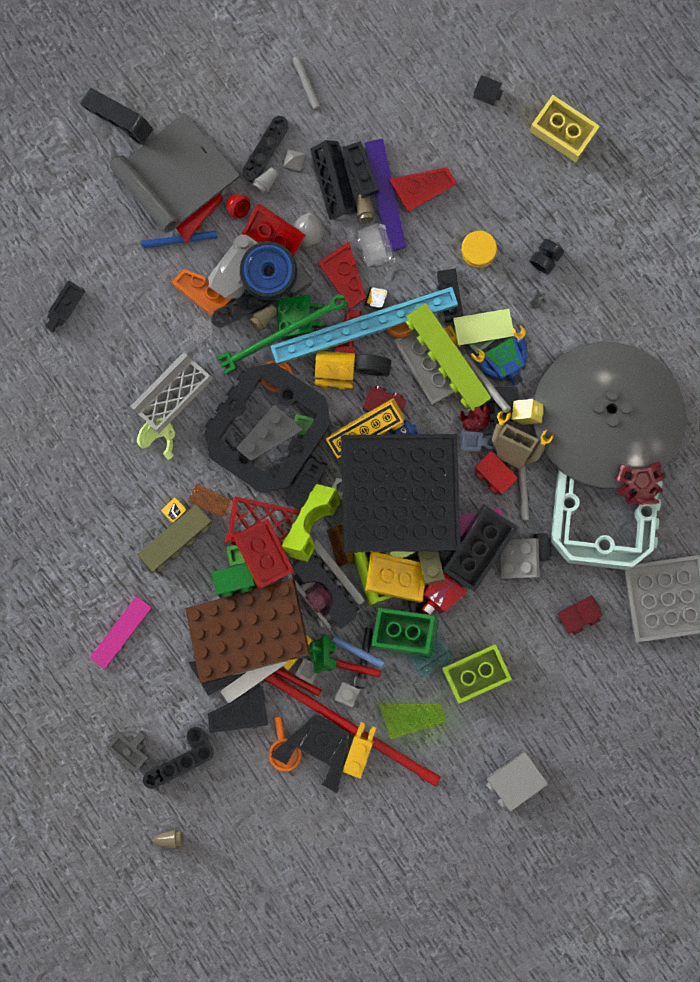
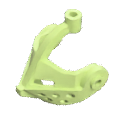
M163 418L157 419L156 426L163 420ZM146 422L137 437L139 447L142 449L147 448L156 438L164 436L167 439V448L163 454L167 460L171 459L174 456L171 451L175 436L172 424L169 423L158 433Z

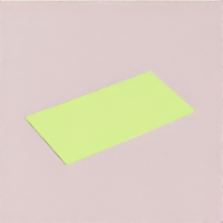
M510 309L453 318L458 345L514 336L512 333L513 325Z

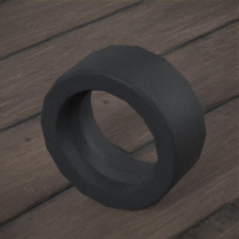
M358 354L356 355L354 371L372 376H389L392 360L378 355Z

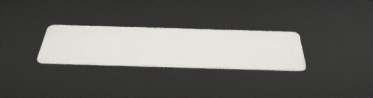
M286 662L248 671L222 689L221 693L226 701L230 703L285 665Z

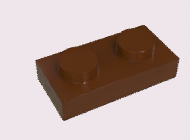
M343 524L327 530L338 567L353 562V552L343 553Z

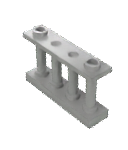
M316 540L314 542L316 547L312 556L317 555L319 558H322L325 562L323 570L325 572L327 570L331 573L333 572L337 577L335 585L337 587L341 585L349 593L346 599L349 602L353 600L354 603L360 606L365 602V599L319 541ZM293 571L283 578L284 580L291 579L297 573ZM295 581L296 589L318 615V623L323 629L325 627L331 629L332 627L328 622L332 618L329 613L323 616L316 608L332 595L330 590L326 589L311 601L305 594V591L317 582L303 583L299 586Z

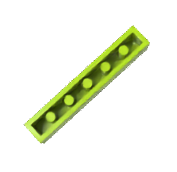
M423 303L406 315L408 319L405 321L411 331L415 329L419 335L416 338L422 347L427 346L430 351L427 353L433 362H438L440 365L438 370L444 378L448 377L452 382L449 386L455 394L459 392L462 397L460 402L466 410L470 408V410L474 411L475 407H479L491 399L487 390L426 303Z

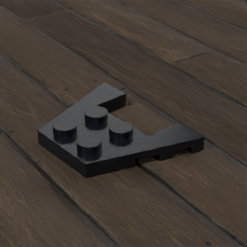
M314 714L271 754V757L287 765L296 747L331 766L322 785L338 793L350 733L323 717Z

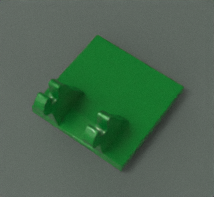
M309 294L276 300L278 331L309 315L310 309L318 310L324 307L325 304L310 302ZM312 321L284 337L311 333L312 328L326 327V323Z

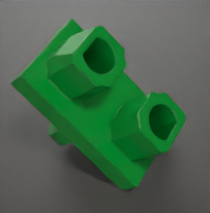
M322 634L321 638L311 642V647H309L311 655H308V657H311V661L314 662V673L317 674L324 670L332 671L336 667V660L329 658V654L334 653L336 649L335 643L328 640V635Z

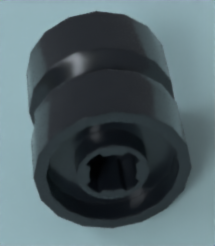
M544 239L538 247L539 252H535L529 262L540 272L549 275L555 267L554 262L560 260L564 250L555 242Z

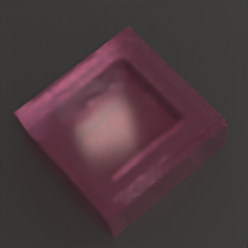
M322 585L305 597L316 613L333 601Z

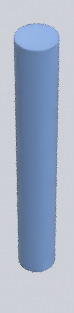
M337 636L332 640L335 645L381 669L386 664L385 661Z

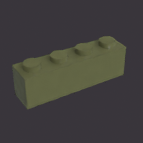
M195 504L137 555L152 572L158 571L159 573L167 567L166 562L171 558L175 560L182 554L180 550L185 546L190 547L197 541L195 538L200 533L204 535L211 529L210 525L212 522Z

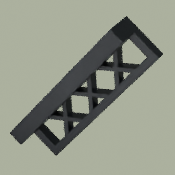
M325 140L312 147L310 150L329 220H334L344 214L353 215L357 213L339 141ZM320 149H323L324 153L322 160L319 159L318 155ZM325 166L328 168L329 171L327 178L324 176L323 173ZM330 184L333 186L332 195L328 192ZM334 202L338 204L339 211L336 213L333 210Z

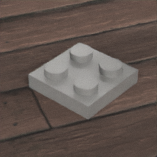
M539 539L510 540L500 554L501 579L540 577Z

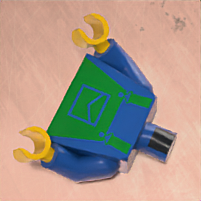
M520 326L521 332L516 334L514 328L512 329L516 339L512 337L486 353L477 349L479 351L477 357L471 353V357L477 361L484 374L500 381L509 377L513 386L523 381L518 371L525 366L528 348L524 337L526 331L522 326Z

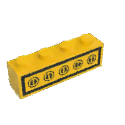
M393 398L329 434L326 441L338 459L341 457V435H386V431L392 428L394 431L403 425L402 422L405 416Z

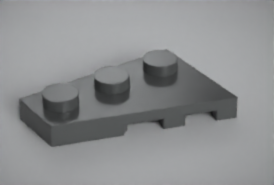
M273 405L236 449L250 461H253L304 430L278 407Z

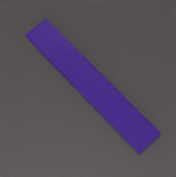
M383 139L365 142L367 158L380 193L375 194L387 252L405 249L406 245L394 188L389 181L391 174Z

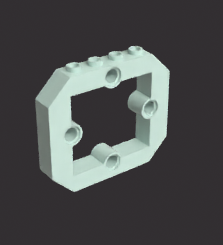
M559 469L557 470L551 543L568 563L630 570L647 557L654 548H657L658 537H655V530H658L659 518H656V515L661 506L658 494L654 498L659 500V504H639L635 510V519L638 521L635 548L615 546L614 540L607 535L598 537L595 543L568 540L570 517L575 513L580 503L579 498L573 494L574 480L563 474ZM662 481L657 484L662 488ZM570 500L574 507L567 508L564 505V501ZM647 509L650 517H644L641 514V510ZM605 542L608 545V550L600 549L599 543Z

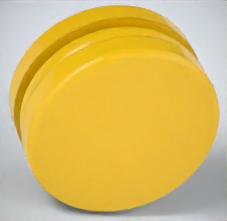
M474 231L468 234L461 248L464 261L474 268L488 266L494 260L497 252L495 239L485 231Z

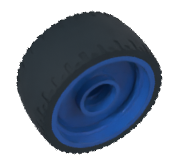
M270 241L260 242L253 245L244 254L240 263V278L246 290L253 296L263 300H275L286 295L294 286L297 278L296 261L292 253L283 245ZM267 267L273 268V275L265 276L263 274L264 269Z

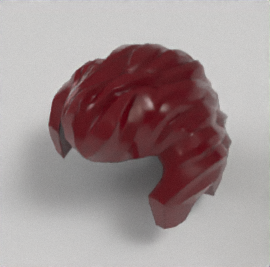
M484 403L479 407H475L474 411H469L468 416H465L464 411L460 412V420L463 422L462 427L464 430L471 432L481 431L488 426L490 419L488 404Z

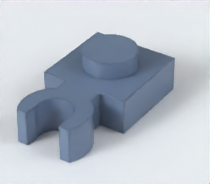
M462 430L461 449L481 451V446L487 449H494L493 445H488L487 443L489 439H492L493 435L487 434L482 437V431L471 432Z

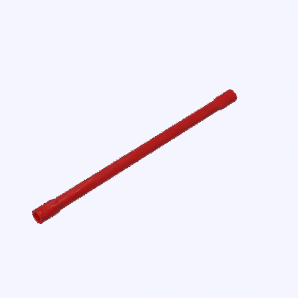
M274 673L263 679L354 736L357 734L359 728L357 725L279 678ZM364 730L361 737L368 739L369 733ZM373 737L372 747L419 775L420 778L434 787L437 785L441 776L419 765L378 738Z

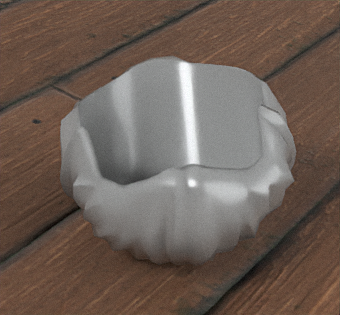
M311 213L300 216L293 225L306 235L301 244L303 247H311L318 244L323 237L324 227L322 222Z

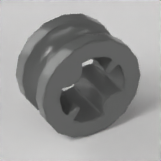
M537 290L529 305H535V308L538 309L545 293L540 294L539 290Z

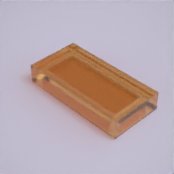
M197 483L188 499L189 502L197 504L220 517L224 516L231 502L230 499Z

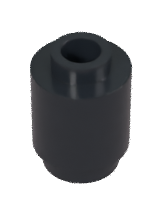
M548 533L533 534V538L539 539V561H548V557L552 556L551 538H549Z

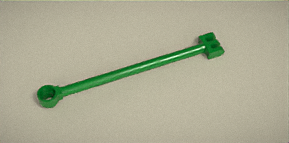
M335 295L332 298V302L239 353L233 356L229 351L217 357L219 361L226 358V361L221 363V367L230 366L224 370V373L229 374L238 369L236 362L336 309H346L348 300H343L346 299L343 295ZM337 299L342 300L339 306L336 304Z

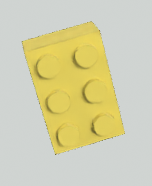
M552 95L532 123L529 132L576 163L598 132L600 126Z

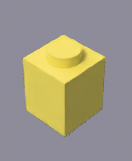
M533 399L514 401L512 420L522 425L542 423L544 405Z

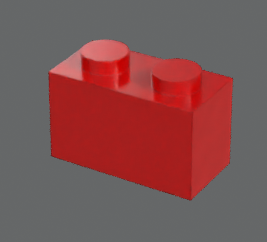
M492 451L474 467L476 477L480 481L485 480L489 484L488 489L494 495L498 493L501 496L518 479Z

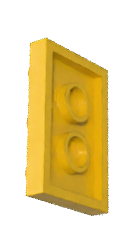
M377 552L371 553L365 591L419 603L423 601L425 581L420 562Z

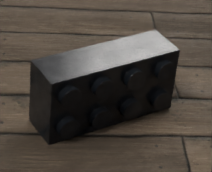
M483 503L460 537L461 550L450 552L442 564V571L475 592L518 527Z

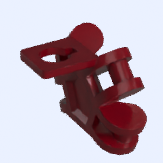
M655 462L649 465L648 468L631 469L619 465V474L614 479L627 484L618 490V495L624 496L628 504L633 502L640 505L659 504V500L654 497L658 493L661 494L663 489L657 483L666 477L665 473L660 470V462ZM627 472L633 473L631 480L625 479Z

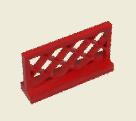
M235 496L233 497L229 530L225 538V544L237 546L232 536L240 533L234 531L235 522L239 519L244 527L248 529L269 516L275 525L272 528H277L283 536L278 539L282 546L283 541L281 540L285 539L289 532L285 534L280 524L287 520L292 527L293 521L290 517L294 514L299 515L301 510ZM238 502L244 503L249 511L241 515L237 510ZM262 507L267 515L259 519L254 509ZM276 510L281 511L285 517L279 523L272 515ZM249 512L257 521L250 527L243 518Z

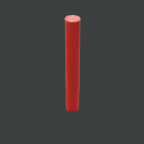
M335 659L337 668L378 678L381 677L382 670Z
M281 667L274 672L318 697L322 691L320 688Z

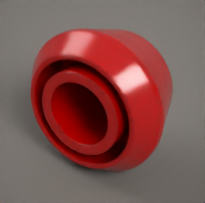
M234 194L228 198L226 208L230 216L234 219H240L248 214L250 199L246 195Z

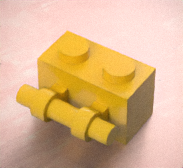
M328 351L317 352L315 386H322L323 389H328V387L339 388V390H345V388L353 389V381L346 380H353L355 354Z

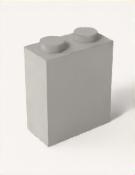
M524 751L486 778L489 782L486 786L492 794L496 792L500 798L497 800L503 810L508 809L510 812L548 785Z

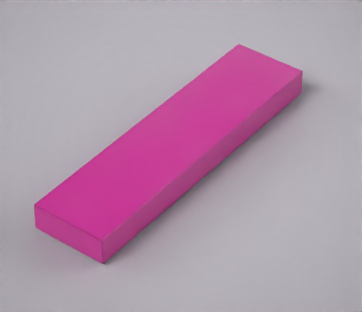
M136 596L89 658L103 669H106L152 607Z

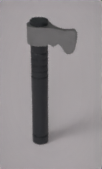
M365 627L362 650L369 653L373 628ZM361 658L360 665L367 667L368 661ZM359 673L358 676H355L353 687L364 689L367 681L365 679L366 674Z

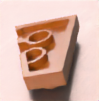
M184 268L171 282L172 286L211 317L214 311L229 304L234 299L224 298L208 287V279Z

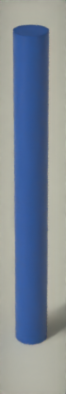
M217 231L195 233L190 237L191 240L189 242L217 238ZM181 236L143 240L142 248L185 243Z

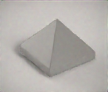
M288 149L283 168L301 172L306 154Z

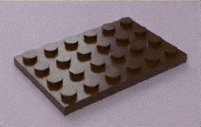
M293 578L266 585L260 589H252L249 592L238 593L230 597L185 608L201 684L311 655L295 579Z

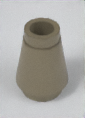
M358 195L357 219H359L360 223H370L374 220L375 216L369 196L362 198L361 195Z
M269 304L252 314L249 322L257 331L264 330L277 313V310L272 304Z
M176 829L155 834L154 844L159 847L179 849V847L184 845L183 831Z

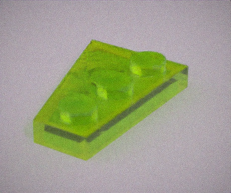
M379 702L391 740L446 722L440 703Z

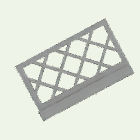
M183 352L130 407L154 430L160 433L213 378ZM205 376L201 382L197 383V378ZM192 379L191 385L185 386L186 380ZM190 390V393L183 397L184 391ZM178 393V398L172 399V395ZM176 404V407L170 410V406ZM165 407L164 412L158 413L159 408ZM163 418V420L156 426L157 419Z

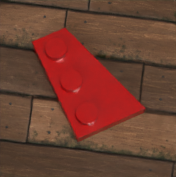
M448 167L389 179L407 212L457 184Z
M220 193L175 228L186 244L189 243L190 237L195 231L202 227L201 224L207 216H210L222 202L223 197Z
M349 242L318 262V265L336 291L346 297L343 300H348L349 309L366 300Z

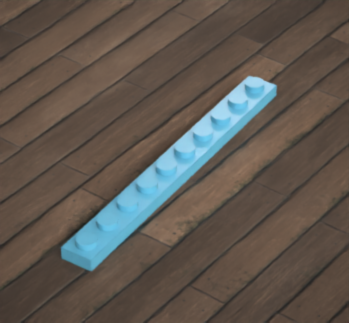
M453 288L440 290L271 345L275 362L279 365L405 324V321L408 320L406 315L423 303L428 305L433 314L457 307L458 303Z

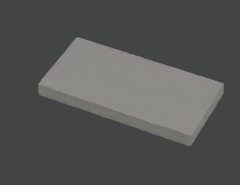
M414 330L411 335L396 338L393 342L429 403L433 406L454 393L449 386L452 382L448 377L444 378L438 370L440 365L437 361L433 362L427 354L430 352L426 345L422 347L416 338L419 335Z

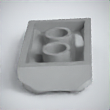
M243 234L236 237L233 245L209 275L208 287L226 299H240L246 291L240 278V263L246 251L258 242Z

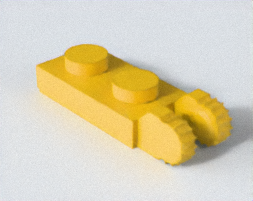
M362 722L357 734L354 736L343 769L344 773L360 779L365 769L376 727L372 726L368 739L361 737L365 729V723Z

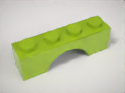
M316 484L313 491L310 492L308 500L301 508L298 518L292 524L289 534L283 541L282 548L288 557L308 562L316 547L310 536L312 526L319 519L334 515L342 500L335 488Z

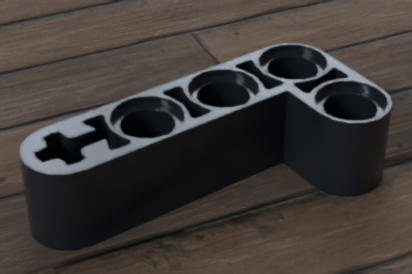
M93 88L89 89L80 102V105L87 111L125 131L130 138L140 145L144 144L153 131L150 124L140 114Z
M197 726L190 728L186 737L192 750L148 771L143 776L144 786L149 789L156 788L212 759L214 750L203 728ZM193 730H198L201 733L200 740L194 741L191 738ZM205 747L209 750L210 755L208 758L200 756L201 748ZM185 756L192 759L190 767H185L182 763ZM167 765L174 767L175 773L173 776H168L165 773ZM150 774L152 777L161 774L162 777L155 780V785L153 782H148Z

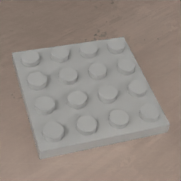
M700 555L640 563L630 570H624L635 643L700 633Z

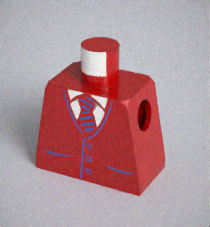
M443 572L444 582L425 585L423 600L426 603L421 611L426 615H432L435 610L438 613H443L457 602L467 590Z

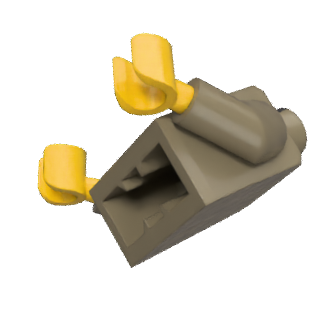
M504 411L499 412L497 415L499 424H496L492 436V442L497 450V457L504 461L509 469H514L515 467L520 469L524 464L529 465L537 461L544 452L546 443L552 441L554 434H552L551 438L547 439L544 436L547 431L545 430L541 435V442L539 443V439L508 424L504 426L505 422L511 419V413L509 412L505 419L503 417Z

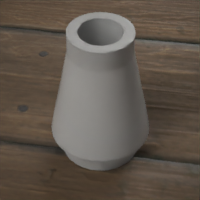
M270 167L265 173L253 180L252 188L259 195L267 194L279 175L278 172Z

